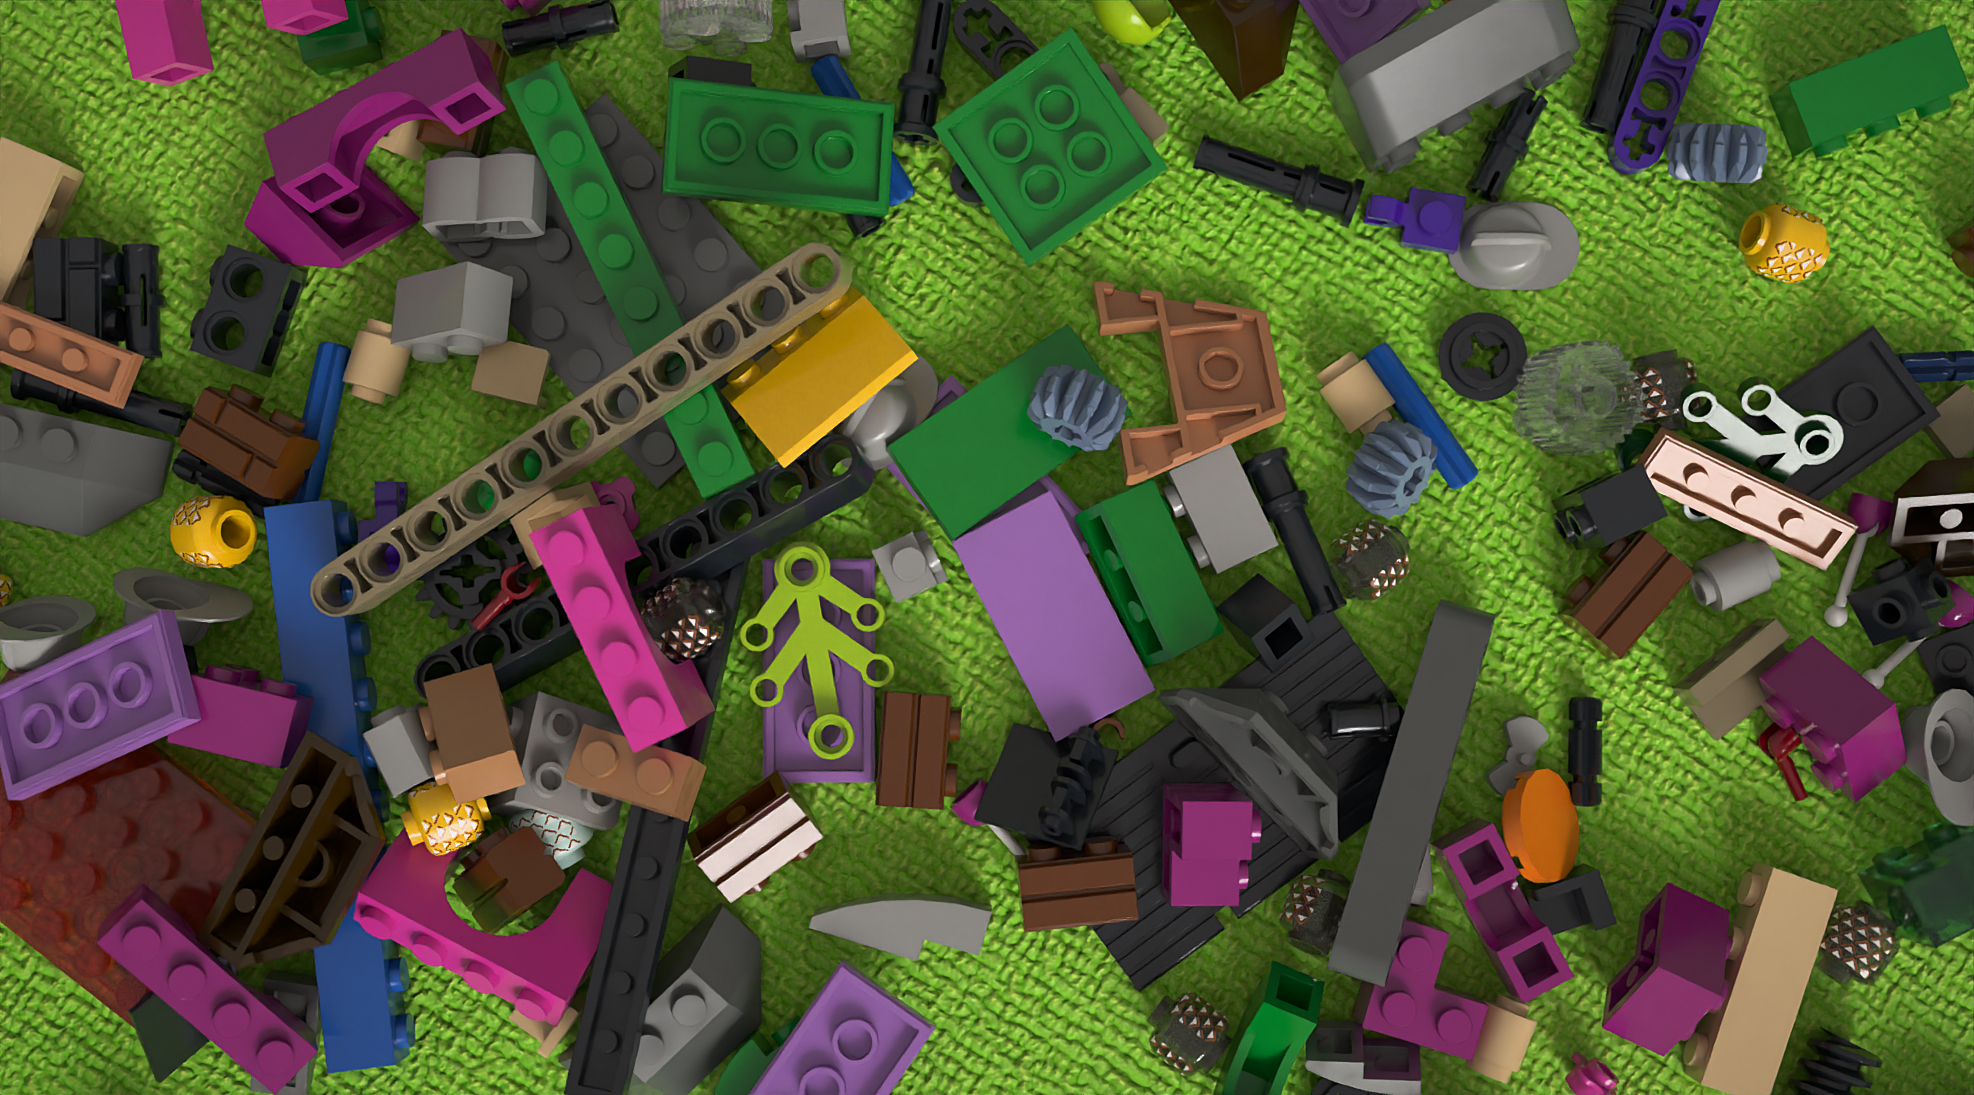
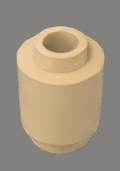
M368 318L364 331L358 330L342 381L353 385L350 392L351 396L383 405L386 395L394 398L398 397L412 351L390 344L391 324Z
M1353 351L1347 353L1316 375V378L1323 386L1319 392L1349 434L1357 429H1360L1363 435L1372 433L1382 421L1388 422L1393 418L1387 409L1396 403L1367 360L1360 361Z
M1498 993L1495 1002L1483 999V1002L1488 1005L1473 1060L1467 1059L1465 1066L1492 1079L1508 1083L1512 1071L1518 1072L1538 1021L1527 1016L1530 1005L1523 1004L1517 999Z

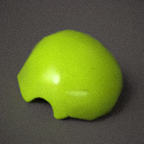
M1092 0L1095 17L1103 30L1123 44L1138 46L1146 44L1156 38L1171 21V14L1165 0Z

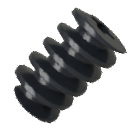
M1821 1028L1829 1036L1827 1040L1809 1037L1807 1045L1819 1056L1818 1060L1799 1058L1797 1065L1809 1076L1808 1080L1789 1078L1787 1085L1797 1095H1855L1850 1090L1852 1086L1870 1089L1873 1084L1872 1080L1861 1070V1067L1880 1068L1883 1061L1877 1055Z

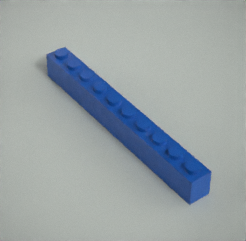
M333 499L263 507L283 681L297 684V695L314 699L306 732L307 730L315 731L358 758L384 831V823L388 822L390 817L389 798L386 790L379 788L378 766L362 736L365 732L373 729L370 721L372 719L371 711L376 710L377 707L375 682L372 677H367L364 656L369 655L371 650L369 628L366 622L360 621V613L340 617L321 613L313 604L310 596V585L314 575L321 568L350 550L352 544L357 543L358 525L356 516L352 510L348 511L347 502ZM344 576L340 583V593L342 598L349 603L354 594V587L350 579ZM385 842L365 881L391 845H386ZM357 896L332 943L313 949L327 1073L396 1065L410 1055L409 1048L413 1047L415 1043L414 1019L411 1013H405L403 991H406L409 986L407 961L404 957H399L397 942L390 938L383 940L372 936L363 929L359 922L353 919Z

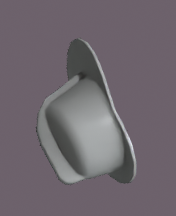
M1487 202L1474 205L1464 212L1458 250L1453 255L1448 254L1450 265L1457 275L1474 287L1490 290H1541L1552 288L1568 278L1577 265L1580 244L1577 230L1569 218L1553 206L1536 202Z
M916 354L918 359L827 433V435L843 434L851 438L871 461L874 471L892 464L893 460L886 452L887 446L924 422L937 402L939 383L934 368L918 354ZM846 458L840 462L844 466L850 467L852 458Z
M141 567L125 569L115 575L112 584L116 593L125 600L124 626L160 609L174 611L182 644L189 646L203 639L212 622L231 621L242 618L252 611L254 603L248 594L237 588L188 579L159 569Z
M48 595L32 597L0 607V652L4 664L12 671L24 674L81 647L83 630L92 625L97 617L94 606L85 600L71 596Z
M1951 688L1940 693L1932 704L1912 706L1906 709L1904 722L1901 727L1907 755V763L1904 765L1923 783L1929 785L1934 803L1945 818L1955 825L1970 826L1974 824V697L1966 690Z

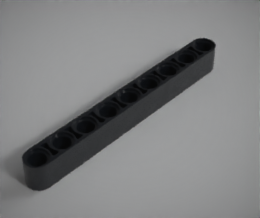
M830 434L819 439L785 468L777 462L635 540L641 555L625 563V573L632 598L640 616L642 611L644 615L649 613L648 609L651 608H647L646 603L660 589H662V592L660 591L657 595L663 596L665 593L669 594L677 591L680 596L686 593L684 591L693 589V584L691 588L688 585L689 582H695L697 584L695 587L861 497L869 490L873 483L875 473L873 464L851 438L843 434ZM852 458L851 465L846 472L838 476H832L833 469L837 463L843 459ZM802 485L799 496L794 501L783 504L787 491L794 486ZM752 512L748 525L741 530L734 531L738 518L745 513ZM702 539L699 551L694 556L686 559V551L690 544L695 540ZM652 566V572L648 580L637 586L638 576L641 571L646 567ZM672 581L679 584L682 590L676 589L674 591L673 589L672 591ZM668 583H669L670 585L668 586L666 592H665V590H664V592H663V589H664L665 586L668 585ZM552 586L492 619L482 631L474 629L427 655L420 661L415 670V689L421 697L427 700L424 682L490 664L493 662L495 653L504 646V654L501 660L493 666L501 692L503 693L582 650L583 647ZM667 595L668 597L665 599V603H663L662 599V601H659L658 604L664 605L667 602L673 600L674 598L671 595ZM651 598V600L653 599V606L658 605L655 598ZM553 620L552 630L545 638L541 639V631L544 625Z

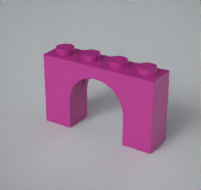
M115 0L133 79L172 87L214 70L202 18L201 0ZM261 0L267 27L300 36L308 35L349 19L345 0Z
M617 503L582 508L529 534L633 754L687 729L715 711V707L692 659L690 658L678 665L672 663L654 642L636 608L627 583L625 563L640 556L641 553Z
M404 826L359 890L353 919L359 922L363 929L372 936L383 940L390 938L412 950L415 957L423 963L433 967L442 966L463 977L464 981L474 990L484 994L493 993L514 1004L516 1009L525 1017L534 1021L544 1020L557 1027L594 966L613 884L581 868L553 913L540 926L526 933L512 936L487 934L474 929L461 920L450 906L445 892V885L460 865L459 861L466 856L474 843L445 855L436 856L428 851L424 841L413 846Z

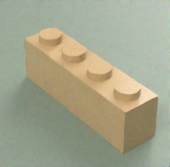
M2 136L0 138V300L25 310L34 291L33 239L58 237L85 173Z
M1754 862L1751 872L1748 871L1744 874L1737 890V902L1740 906L1734 924L1729 925L1728 936L1732 937L1733 940L1731 952L1725 963L1724 978L1729 981L1728 993L1720 1008L1716 1011L1709 1010L1702 1017L1698 1032H1693L1692 1036L1687 1040L1683 1052V1061L1686 1064L1684 1074L1702 1085L1730 1095L1771 1094L1838 893L1837 889Z

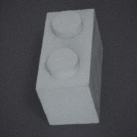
M466 261L398 279L390 344L413 351L412 357L414 359L430 363H442L447 361L448 355H479L484 347L507 343L513 277Z
M1231 443L1165 474L1169 485L1161 488L1163 496L1173 516L1178 518L1184 515L1193 535L1186 538L1185 541L1199 569L1208 566L1212 575L1218 574L1279 545Z

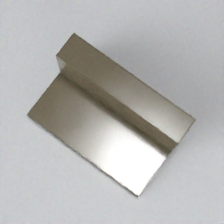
M1777 618L1756 619L1672 687V689L1713 740L1718 741L1766 700L1759 677L1789 654L1782 643L1791 636Z

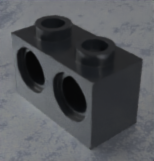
M228 244L224 256H219L212 266L209 277V284L212 289L206 306L198 310L192 321L190 337L193 339L190 350L271 378L308 275L290 265ZM261 271L263 275L261 290L256 295L247 297L245 293L247 278L252 273ZM241 323L244 328V339L237 348L229 350L226 345V334L233 325Z
M1642 463L1610 471L1551 500L1557 511L1552 514L1555 528L1563 541L1567 544L1572 542L1576 550L1607 546L1668 516Z

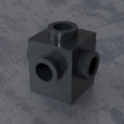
M1902 556L1891 559L1870 571L1872 577L1868 578L1846 596L1873 646L1905 636L1908 642L1923 639L1941 628L1938 621L1956 606L1951 598V589L1948 581L1943 574L1936 571L1929 556L1907 564Z

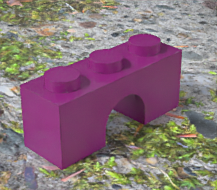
M1476 818L1430 843V847L1510 995L1524 1004L1574 977L1548 926L1537 918L1524 898L1515 878L1520 873L1493 823Z

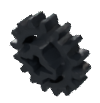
M444 517L442 518L445 532L441 534L431 530L433 536L439 542L445 538L447 533V523ZM512 524L506 525L500 531L498 530L499 525H497L449 557L445 563H440L416 579L424 581L426 587L415 595L417 601L433 600L435 603L430 610L429 617L440 619L449 614V629L460 630L465 624L466 619H468L470 630L476 629L470 621L491 601V593L500 584L504 571L515 563L523 561L522 556L526 554L521 543L515 544L512 541L517 535ZM485 536L494 540L502 548L507 559H498L488 550V541L485 540ZM525 563L516 571L515 578L517 583L527 588L529 584L523 582L524 575L534 573L537 569L533 570L531 564ZM473 564L496 569L495 572L484 573V576L475 577V580L453 575V572L464 571V568H470ZM441 584H448L459 593V604H463V607L458 606L448 598ZM514 599L508 606L506 605L494 618L503 614L504 610L508 611L516 607L520 603L516 599Z

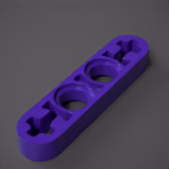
M1688 0L1661 1L1656 14L1658 21L1655 30L1651 31V34L1648 35L1622 103L1615 132L1610 135L1607 144L1608 160L1621 173L1630 175L1641 173L1656 163L1662 155L1721 0H1700L1690 10L1688 18L1677 17L1684 11ZM1675 31L1684 36L1688 45L1687 54L1684 58L1672 59L1663 53L1660 40L1664 32ZM1656 82L1664 86L1669 97L1665 109L1656 111L1644 105L1640 93L1645 83ZM1641 122L1652 124L1644 130L1640 141V147L1647 150V153L1641 154L1635 160L1629 158L1630 148L1622 144L1623 141H1628L1636 135Z

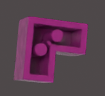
M1813 636L1806 639L1759 677L1766 699L1762 703L1766 713L1783 729L1791 726L1803 736L1802 740L1811 752L1814 762L1810 766L1811 771L1819 782L1831 792L1840 789L1856 803L1907 763V755L1895 703Z
M207 664L205 672L190 673L202 720L169 734L167 742L279 769L288 767L306 733L314 699L297 695V684L272 678H262V681L259 680L261 671L258 669L236 664H226V667Z
M1163 783L1161 895L1170 906H1239V889H1246L1248 885L1247 860H1252V843H1259L1261 838L1260 811L1258 808H1253L1252 800L1230 783Z
M1668 882L1640 913L1635 955L1607 985L1602 1028L1663 1057L1680 1040H1688L1695 1031L1698 1021L1709 1010H1718L1728 993L1729 981L1724 978L1725 963L1733 944L1732 937L1728 936L1730 911Z
M1407 916L1385 987L1362 980L1351 1016L1363 1028L1472 1061L1488 1005L1473 994L1435 983L1450 933L1436 924Z

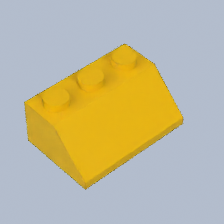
M850 285L849 289L840 298L811 316L800 326H796L772 342L771 346L773 348L756 362L750 359L736 367L727 378L729 384L720 391L783 468H785L914 363L918 357L871 302Z

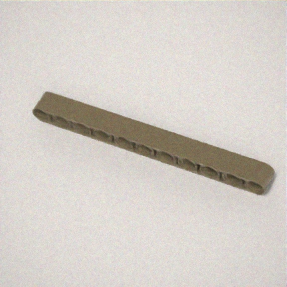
M809 243L798 248L321 568L314 575L310 585V596L313 604L321 613L336 617L364 613L373 609L840 298L849 289L852 282L853 269L849 260L842 252L822 243ZM829 257L834 266L833 277L827 285L815 288L809 279L811 264L818 258ZM778 289L784 297V309L776 319L767 321L761 312L762 298L768 291ZM729 321L735 330V341L728 351L719 353L713 344V333L719 324ZM679 353L686 362V374L679 384L672 385L665 375V366L673 355ZM631 386L638 396V406L631 416L625 417L619 410L618 397L625 387ZM579 418H583L590 429L589 440L581 449L577 448L571 439L572 425ZM531 450H535L542 460V470L535 480L530 479L524 470L525 457ZM485 481L491 485L494 491V502L488 511H485L480 506L477 499L479 487ZM437 513H440L447 523V533L441 542L433 536L431 531V523ZM391 544L394 545L400 555V565L395 573L388 568L385 561L386 551ZM344 576L350 579L354 587V594L349 603L342 598L340 593V583Z

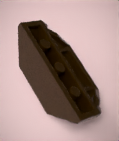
M1168 0L1238 102L1243 101L1278 80L1284 74L1300 3L1299 0Z
M1974 457L1929 460L1894 492L1886 538L1887 544L1909 563L1929 556L1936 571L1943 574L1945 578L1974 576Z
M307 730L195 939L238 968H246L332 943L387 840L357 757L315 731Z

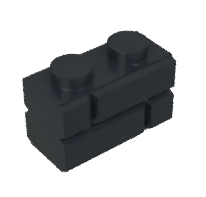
M97 237L33 239L34 314L119 346V341H124L126 334L125 312L122 308H118V286L124 285V256L118 252V245Z

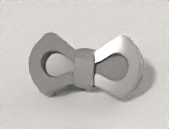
M1528 715L1513 716L1503 722L1502 726L1508 743L1503 757L1504 760L1486 773V780L1490 787L1502 797L1506 795L1507 789L1516 787L1517 781L1513 778L1518 772L1527 771L1529 768L1532 769L1536 755L1533 754L1549 738L1544 726L1537 719Z

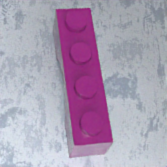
M460 27L447 35L437 38L432 43L401 60L387 65L384 69L349 88L337 92L334 96L310 109L290 117L284 123L263 133L278 188L308 212L313 213L360 187L363 165L369 152L380 138L396 126L412 120L430 119L443 123L458 136L507 110L489 56Z
M142 883L99 925L96 944L276 1095L318 1052L315 1032L273 995H267L256 990L233 973L203 943L195 939L197 935L187 920Z

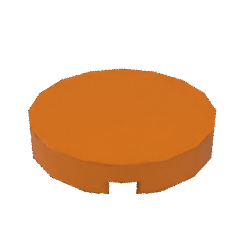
M1548 768L1518 772L1513 778L1517 781L1516 787L1507 789L1502 805L1501 823L1507 851H1509L1511 857H1519L1523 867L1517 869L1524 878L1534 883L1563 880L1573 869L1579 846L1578 817L1576 806L1572 803L1570 790L1560 775Z

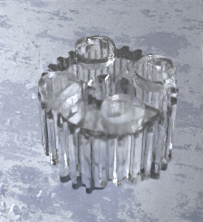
M659 0L660 32L662 34L663 46L667 49L688 50L695 48L696 44H702V46L710 44L713 45V52L716 55L735 56L743 55L747 52L746 42H764L771 39L773 31L772 0Z
M1588 340L1550 346L1549 349L1535 352L1525 359L1522 367L1524 374L1517 375L1516 379L1520 382V385L1513 388V391L1518 394L1517 398L1512 399V403L1518 405V409L1513 412V425L1520 437L1532 439L1531 444L1533 446L1541 445V451H1551V455L1579 456L1605 453V450L1616 448L1615 443H1623L1625 441L1623 435L1631 434V428L1638 423H1643L1644 419L1640 414L1647 411V407L1643 405V400L1648 399V394L1643 393L1640 382L1634 381L1637 372L1629 370L1632 364L1630 360L1622 361L1624 354L1619 352L1620 346L1617 344L1609 345V341L1598 342V340Z

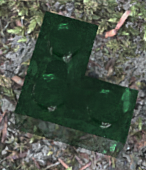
M1949 820L1925 829L1921 833L1923 840L1906 849L1904 846H1896L1878 853L1872 858L1874 865L1858 873L1888 933L1934 949L1974 929V826L1955 825Z

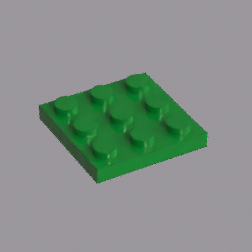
M1072 27L933 126L943 144L1028 267L1036 264L1169 170Z

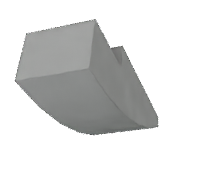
M924 893L883 894L847 900L817 909L811 918L809 928L918 961L924 939L979 956L992 914V905L954 896Z

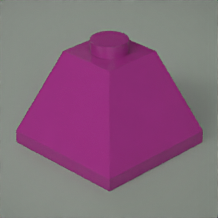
M364 163L358 189L313 213L308 212L280 190L275 175L262 181L244 225L284 264L341 268L417 226L420 218Z

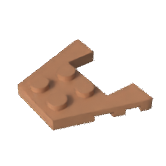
M1105 281L1093 282L1091 293L1099 336L1147 331L1157 332L1174 424L1121 429L1119 431L1118 446L1126 486L1135 485L1284 420L1287 408L1266 312L1196 299L1195 304L1164 299L1162 292L1142 289L1141 294L1116 290L1114 289L1115 283Z

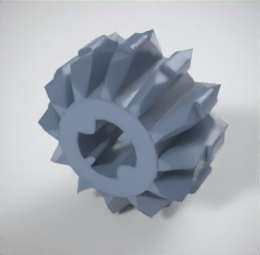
M1680 123L1672 128L1671 142H1668L1666 159H1669L1668 174L1678 180L1753 183L1762 177L1763 164H1766L1768 149L1765 146L1766 132L1759 126Z
M1069 364L1061 365L1060 367L1048 366L1043 376L1038 378L1029 398L1030 404L1027 415L1035 422L1034 425L1038 430L1047 432L1051 435L1052 439L1065 442L1068 447L1072 445L1078 446L1084 451H1092L1093 449L1107 450L1112 439H1115L1125 419L1124 413L1128 403L1120 395L1121 391L1117 386L1107 384L1103 376L1090 374L1086 368L1077 370Z
M1394 419L1389 423L1382 421L1376 426L1373 434L1367 433L1364 435V442L1358 450L1354 451L1356 456L1353 463L1347 467L1346 472L1349 475L1346 491L1353 495V499L1361 503V507L1375 515L1380 514L1389 519L1394 515L1402 516L1407 512L1411 503L1416 504L1419 502L1421 492L1424 488L1429 487L1428 480L1430 475L1436 470L1437 464L1434 460L1437 457L1438 447L1432 444L1431 438L1422 434L1423 431L1408 422L1404 424Z

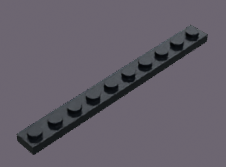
M702 539L695 540L692 543L689 558L699 551ZM751 557L698 585L695 590H689L694 592L692 602L691 595L690 599L684 593L680 595L673 628L682 630V640L680 641V631L672 630L679 632V639L673 632L670 637L671 642L680 643L679 652H677L678 644L675 650L671 646L675 644L669 643L667 652L676 653L677 658H671L666 654V657L672 663L678 665L682 663L679 660L684 661L683 659L687 658L682 655L685 653H681L685 652V649L692 652L691 657L696 654L694 648H706L703 651H698L697 656L692 657V661L715 707V711L687 729L653 745L692 757L703 765ZM697 590L706 592V602H704L705 598L703 600ZM681 602H688V603L691 604V613H690V614H688V613H689V605H688V604H683V603H681ZM695 615H696V616L699 617V620H698V628H697V629H696V621H695V626H694V625L691 623V621L689 620V619H696V618H689L688 616H695ZM683 618H685V622H684L685 627H684V628H682V627H683V624H682ZM724 623L723 632L720 633L718 625ZM707 625L709 627V637L718 632L717 639L715 638V641L709 646L708 643L704 645L698 642V639L707 637L699 631L707 630V628L699 629V627ZM715 627H717L716 630H715V632H714V634H713V632H712V634H711V630H713ZM686 629H694L697 631L695 640L694 633L693 637H691L686 632ZM683 640H692L694 642L693 649H691L692 643L689 648L683 643ZM631 804L564 1095H628L693 809L687 822Z

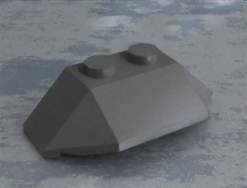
M0 403V518L88 537L122 519L144 504H149L163 496L175 442Z
M1178 688L1164 690L1157 697L1309 858L1333 859L1338 853L1337 770L1325 758L1328 751L1322 742L1306 730L1300 732L1286 717L1290 711L1278 696L1269 690L1262 691L1261 689Z
M722 902L658 962L628 1095H688L762 1024L761 940L757 934ZM576 1040L558 1057V1062L568 1071Z

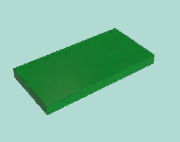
M670 77L667 87L661 194L884 218L888 215L895 103Z
M1068 323L887 446L886 452L950 541L956 539L1083 450L1078 446L1072 445L1068 447L1065 442L1052 439L1051 435L1047 432L1038 430L1034 425L1035 422L1027 415L1030 404L1029 398L1038 378L1043 376L1048 366L1060 367L1061 365L1069 364L1077 370L1086 368L1090 374L1103 376L1104 381L1112 385ZM1128 406L1124 413V421L1132 415V411Z

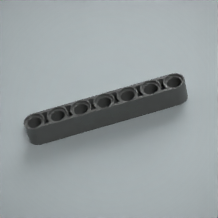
M1440 599L1335 937L1328 963L1329 970L1381 987L1386 985L1491 637L1496 614Z

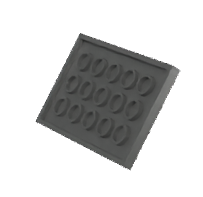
M603 94L585 110L687 323L763 273L698 198L661 194L663 158L606 94ZM536 153L535 156H536V157L539 159V161L541 162V160H540L538 154ZM549 177L544 235L524 239L490 237L472 242L440 241L458 263L468 261L513 277L509 321L531 346L550 352L549 367L576 397L635 358ZM773 289L763 296L761 312L767 321L776 319L784 309V297L778 289ZM729 321L719 324L713 333V344L719 353H724L733 346L735 341V330ZM769 344L747 360L753 359L756 362L773 347ZM735 368L715 380L719 390H722L729 384L727 378ZM631 386L625 387L618 397L619 410L625 417H628L635 412L638 406V396ZM722 394L735 423H737L742 417ZM663 416L619 444L622 450L659 490L687 467Z

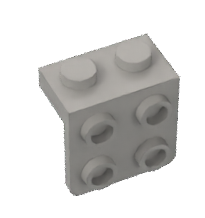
M539 691L509 704L506 710L526 785L489 795L486 803L489 811L506 817L531 808L603 831L614 828L619 820L622 801L582 789L564 780L583 724L625 736L617 718Z

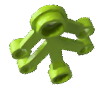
M799 541L786 546L777 556L774 573L778 586L757 616L746 621L740 630V640L748 650L754 652L767 650L775 640L774 627L793 602L797 601L800 624L767 671L754 678L750 685V696L761 707H772L778 704L784 697L785 683L806 655L817 720L809 729V744L818 756L824 759H838L852 748L855 740V731L851 722L846 717L840 715L829 650L860 671L863 680L872 687H883L889 684L895 675V665L889 656L881 653H872L823 619L819 595L851 614L853 624L861 631L871 632L879 629L885 621L886 614L883 605L879 601L861 597L831 576L830 560L822 548L811 542ZM800 559H808L814 567L812 576L804 581L798 580L793 574V566ZM865 604L874 605L879 612L877 622L871 626L863 625L858 619V611ZM754 624H761L768 631L766 642L760 646L753 645L748 639V630ZM875 659L883 660L889 668L887 677L882 681L871 679L867 672L868 665ZM764 679L772 680L778 688L776 697L771 701L761 699L757 692L759 683ZM828 725H836L843 732V740L837 746H829L823 741L822 732Z

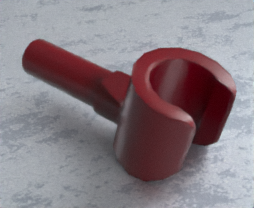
M519 561L506 569L501 576L500 583L502 588L470 621L471 624L479 631H482L514 599L525 598L537 590L542 583V575L525 588L517 583L515 574L517 569L522 567L527 561Z
M1774 722L1759 735L1757 740L1758 747L1768 758L1777 764L1794 800L1802 801L1808 797V794L1795 768V763L1789 756L1802 741L1790 726L1783 729Z

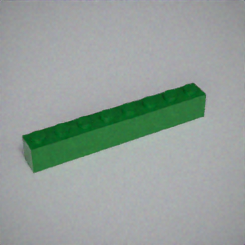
M556 60L506 84L505 87L636 358L687 324V321L569 76ZM679 353L673 355L665 366V375L672 385L679 384L686 374L687 365ZM715 381L663 415L702 498L710 500L759 473Z

